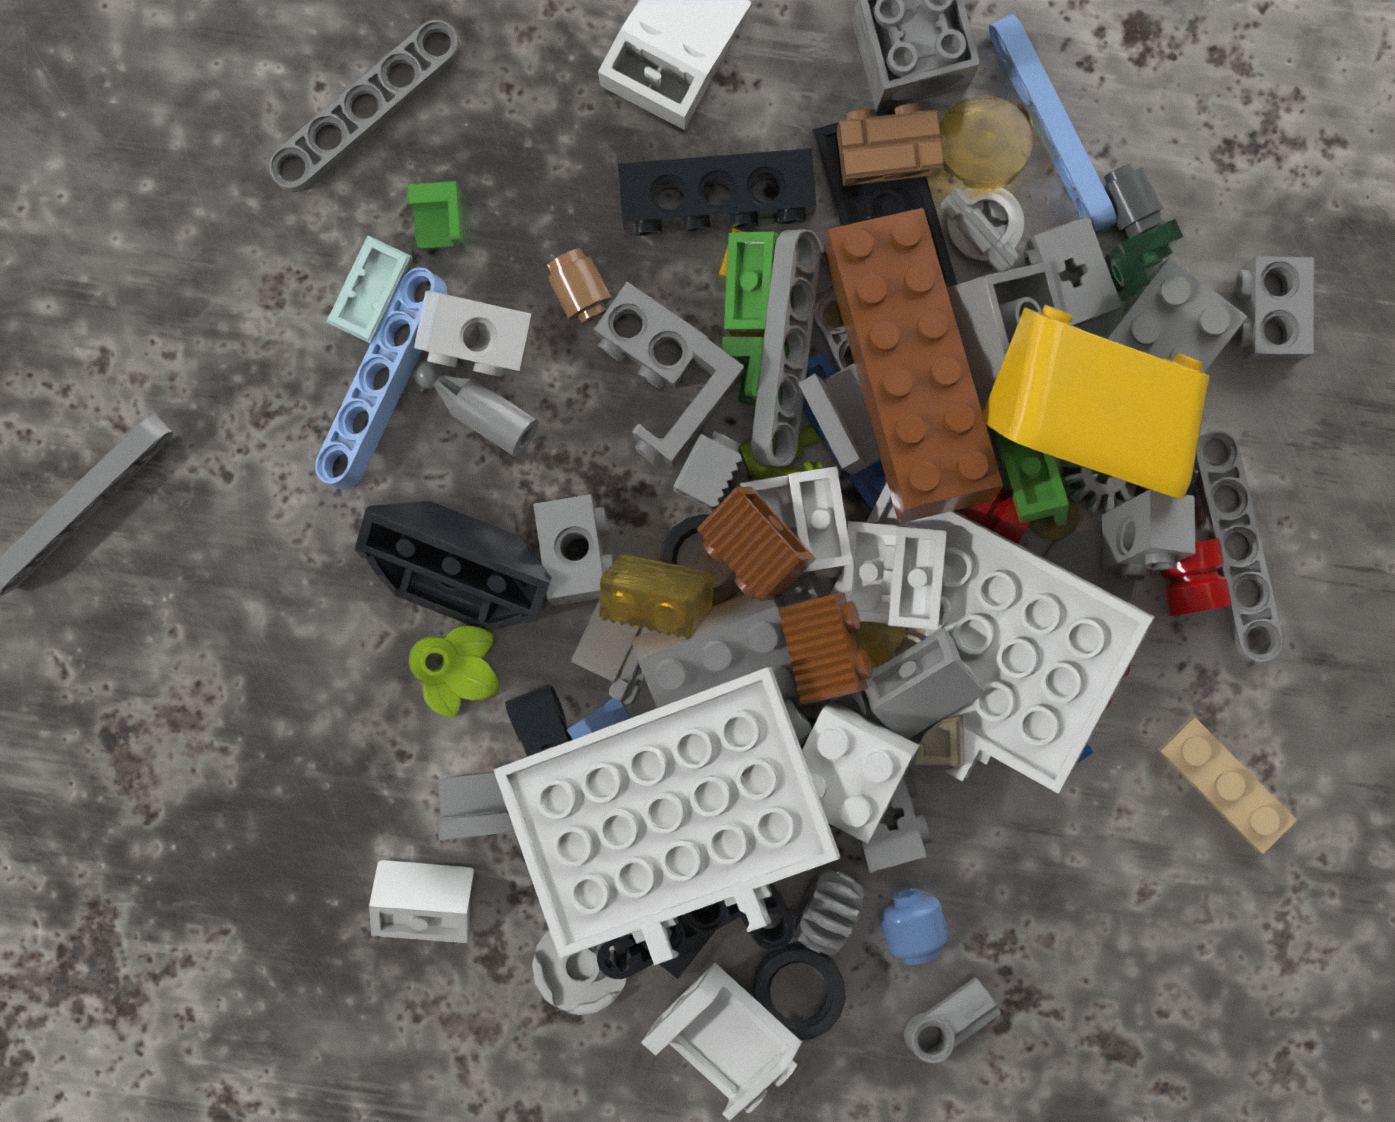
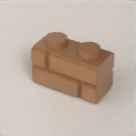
M913 103L896 107L895 114L876 116L874 109H861L847 113V120L839 121L837 140L843 186L940 175L943 169L942 146L936 110L924 111L923 104Z

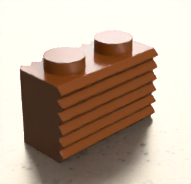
M736 487L697 528L698 533L704 537L705 542L703 546L707 553L716 561L723 564L727 563L730 569L736 573L735 583L739 589L754 600L766 601L777 599L816 559L752 487Z
M845 593L832 594L779 608L783 633L786 637L790 662L793 666L797 691L802 705L868 689L866 679L872 677L871 663L866 650L858 649L854 631L860 629V618L855 603L853 601L847 602Z

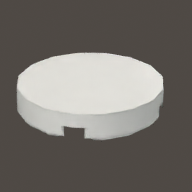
M549 929L537 944L532 963L535 984L544 999L561 1010L577 1015L598 1012L613 1003L625 986L626 978L612 979L604 975L599 969L595 946L559 958ZM617 945L610 947V951L615 950L618 955L626 953V950H621Z

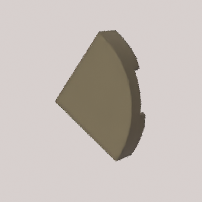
M963 715L946 718L928 729L918 743L920 746L913 758L912 766H963Z

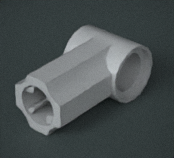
M974 977L927 1012L912 1016L905 1026L904 1040L907 1047L922 1061L939 1063L948 1058L955 1046L996 1018L1001 1012L988 991ZM928 1026L938 1027L940 1031L938 1043L930 1049L920 1048L918 1045L920 1032Z

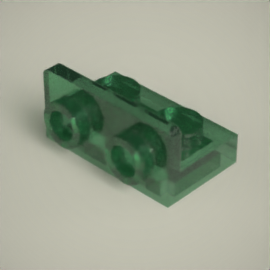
M1176 219L1121 242L1104 257L1116 291L1122 301L1132 298L1150 285L1145 270L1163 262L1164 258L1173 254L1171 246L1183 237Z

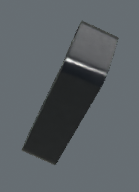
M773 882L769 884L772 896L764 898L768 914H778L782 916V919L773 928H760L749 932L758 946L766 950H777L785 947L790 943L795 931V925L787 903L776 883ZM722 900L715 903L709 910H694L677 916L678 924L670 929L672 931L669 938L673 950L679 951L740 917L748 928L749 921L746 913L739 911L737 903L726 906L725 901ZM632 933L595 946L599 969L604 975L612 979L628 978L654 963L646 940L642 942L643 945H639V943H636ZM617 945L621 950H626V953L618 955L615 950L610 951V947Z

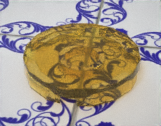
M975 95L958 101L945 113L939 126L943 170L951 177L954 175L958 180L963 181V185L972 189L994 190L1012 183L1019 176L1020 172L1025 169L1033 150V131L1026 116L1013 103L997 96Z

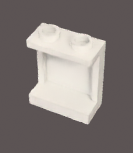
M714 963L656 1019L641 1043L655 1056L668 1044L678 1051L728 1097L729 1102L722 1115L730 1121L742 1109L747 1113L752 1112L767 1094L765 1088L772 1082L779 1087L789 1078L797 1067V1064L792 1059L802 1041L720 966Z

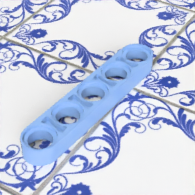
M1010 14L990 24L989 33L993 45L1080 218L1089 216L1095 234L1115 225L1117 217L1114 207L1020 21L1014 14Z
M417 267L411 269L401 279L318 453L315 463L317 476L321 481L342 490L350 489L358 484L422 352V350L414 348L423 301L415 302L414 295L416 289L421 283L430 281L431 292L447 295V286L444 280L426 268ZM409 324V338L404 344L396 347L394 344L395 333L402 325ZM388 367V382L383 388L375 390L373 381L376 374L382 368ZM367 410L369 416L368 424L362 432L355 434L353 431L354 420L358 414ZM346 454L348 458L347 468L341 476L334 478L333 464L339 456Z

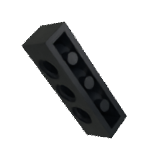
M812 148L618 164L624 230L633 229L635 236L658 235L662 233V227L681 226L682 232H702L711 229L710 223L729 222L730 228L735 229L750 228L759 225L758 219L777 218L778 224L781 225L799 224L807 221L806 215H814L817 207ZM760 180H769L778 187L779 194L773 200L761 201L754 196L752 187ZM712 184H722L729 189L731 197L722 205H713L705 199L704 191ZM671 187L681 192L683 200L679 206L673 209H665L656 202L657 194L664 188Z

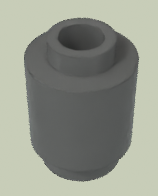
M1129 163L1104 176L1107 183L1104 189L1114 207L1117 217L1116 225L1119 231L1125 230L1130 240L1165 222L1160 213L1164 208L1143 167L1133 170Z

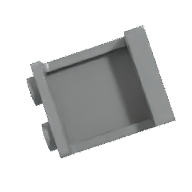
M706 337L701 340L693 351V364L711 378L663 439H658L640 424H637L632 431L634 439L638 441L634 446L636 451L657 468L663 462L673 468L743 376L744 366Z

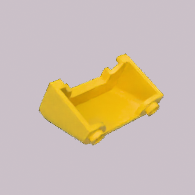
M1044 305L1042 313L1024 307L984 408L983 417L985 424L1007 439L1025 447L1171 497L1184 499L1192 481L1210 375L1201 372L1204 362L1176 352L1173 361L1166 358L1161 359L1070 325L1073 315L1057 308Z

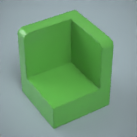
M457 182L407 184L409 205L414 211L415 238L418 249L430 250L465 247L462 196Z
M723 337L721 349L739 363L744 364L739 401L745 404H756L764 338ZM784 346V352L787 358L789 348ZM781 385L778 391L779 405H781L783 397Z

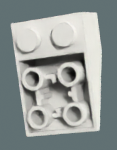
M639 0L620 29L598 71L600 86L685 130L752 2L748 0Z

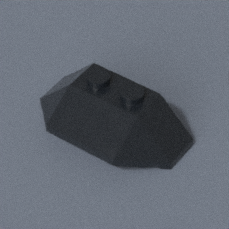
M432 501L368 506L363 516L354 549L362 559H367L374 573L395 596L465 624L481 627L486 630L508 627L523 621L525 623L537 621L552 579L519 535Z

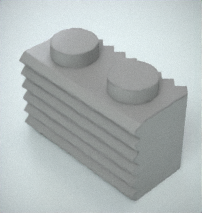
M713 431L710 438L700 434L673 485L674 492L710 511H714L719 506V502L723 501V494L727 493L728 485L732 484L733 477L736 476L738 471L737 468L741 467L742 458L737 452L740 444L716 431Z

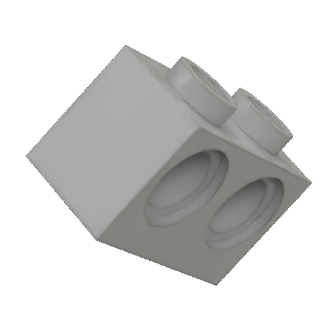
M1255 256L1246 262L1244 270H1239L1236 283L1237 296L1239 299H1244V314L1248 316L1236 331L1237 345L1243 347V359L1301 360L1313 355L1314 257ZM1267 273L1275 274L1281 279L1283 291L1280 296H1274L1266 290L1264 278ZM1267 321H1273L1281 327L1283 338L1279 345L1269 342L1265 337L1264 326Z
M629 282L625 283L594 328L596 336L602 339L597 345L601 350L619 362H622L625 356L641 366L637 374L659 389H662L665 383L674 389L677 387L693 363V351L704 337L707 338L705 334ZM631 314L641 320L642 329L635 337L623 338L615 332V324L623 315ZM666 341L676 343L682 350L680 360L670 366L660 364L654 357L657 346Z

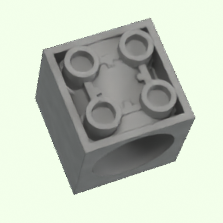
M857 0L852 23L876 111L969 87L980 66V61L963 0Z

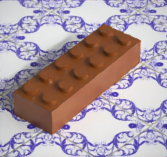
M924 208L828 229L823 252L898 524L994 501L1003 487V483Z

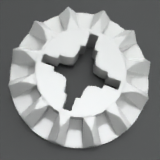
M992 184L975 185L963 191L972 201L970 206L973 210L978 208L981 212L984 209V204H986L989 218L997 220L998 223H1005V225H999L995 229L1002 235L1000 241L1004 245L1008 242L1014 249L1024 231V214L1018 200L1006 189ZM948 218L946 225L951 243L965 257L986 262L989 259L984 253L981 256L957 229L958 222L955 219L950 221Z

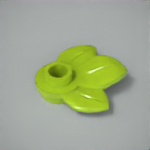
M462 625L452 629L443 638L428 636L416 642L409 654L410 670L419 681L423 682L424 700L434 712L445 717L454 718L458 713L462 698L483 700L498 693L500 686L496 674L489 664L483 660V657L492 648L496 640L494 634L481 627ZM431 653H439L442 656V664L437 669H428L426 667L425 660Z

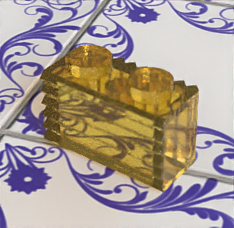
M620 553L619 558H616V561L612 563V567H609L608 572L606 571L605 575L601 577L599 616L603 621L609 618L612 623L616 621L620 622L621 625L628 623L631 628L637 625L640 629L646 627L649 631L656 629L659 634L666 632L668 636L674 633L677 638L683 635L688 640L695 634L712 609L714 574Z

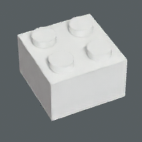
M833 700L822 709L802 749V753L828 823L868 844L881 823L920 745Z

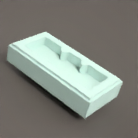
M367 235L326 323L371 344L401 279L408 271L413 257Z

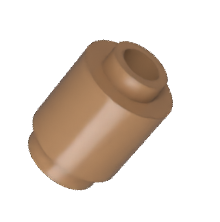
M581 248L566 252L548 263L547 267L551 273L548 280L569 320L579 318L581 324H586L605 314L607 311L605 304L612 298L592 258L585 257Z

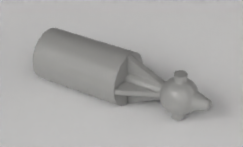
M427 360L417 361L412 371L417 383L416 391L424 393L425 389L435 388L449 409L451 416L512 456H518L527 447L538 427L539 422L536 418L475 379L443 376L439 364Z

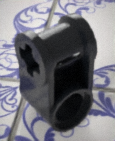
M551 683L505 701L510 722L523 745L527 757L547 750L549 744L553 748L573 740L567 731V721L561 702Z

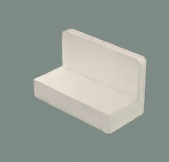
M379 861L369 904L371 936L468 943L470 932V898L474 869L464 866Z

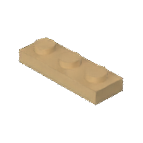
M1190 716L1157 749L1257 852L1264 854L1297 821L1196 717Z

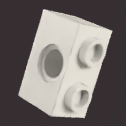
M426 291L414 348L429 352L427 359L429 362L456 367L458 358L475 362L473 371L502 377L503 368L520 371L531 314ZM475 323L479 328L480 337L477 344L468 349L464 343L463 334L468 325Z

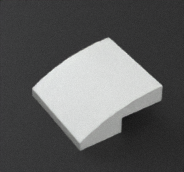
M837 466L740 483V487H752L816 558L803 572L853 564Z
M848 521L847 531L853 564L844 566L842 593H845L847 602L853 601L855 603L860 621L887 623L889 626L938 630L947 530Z

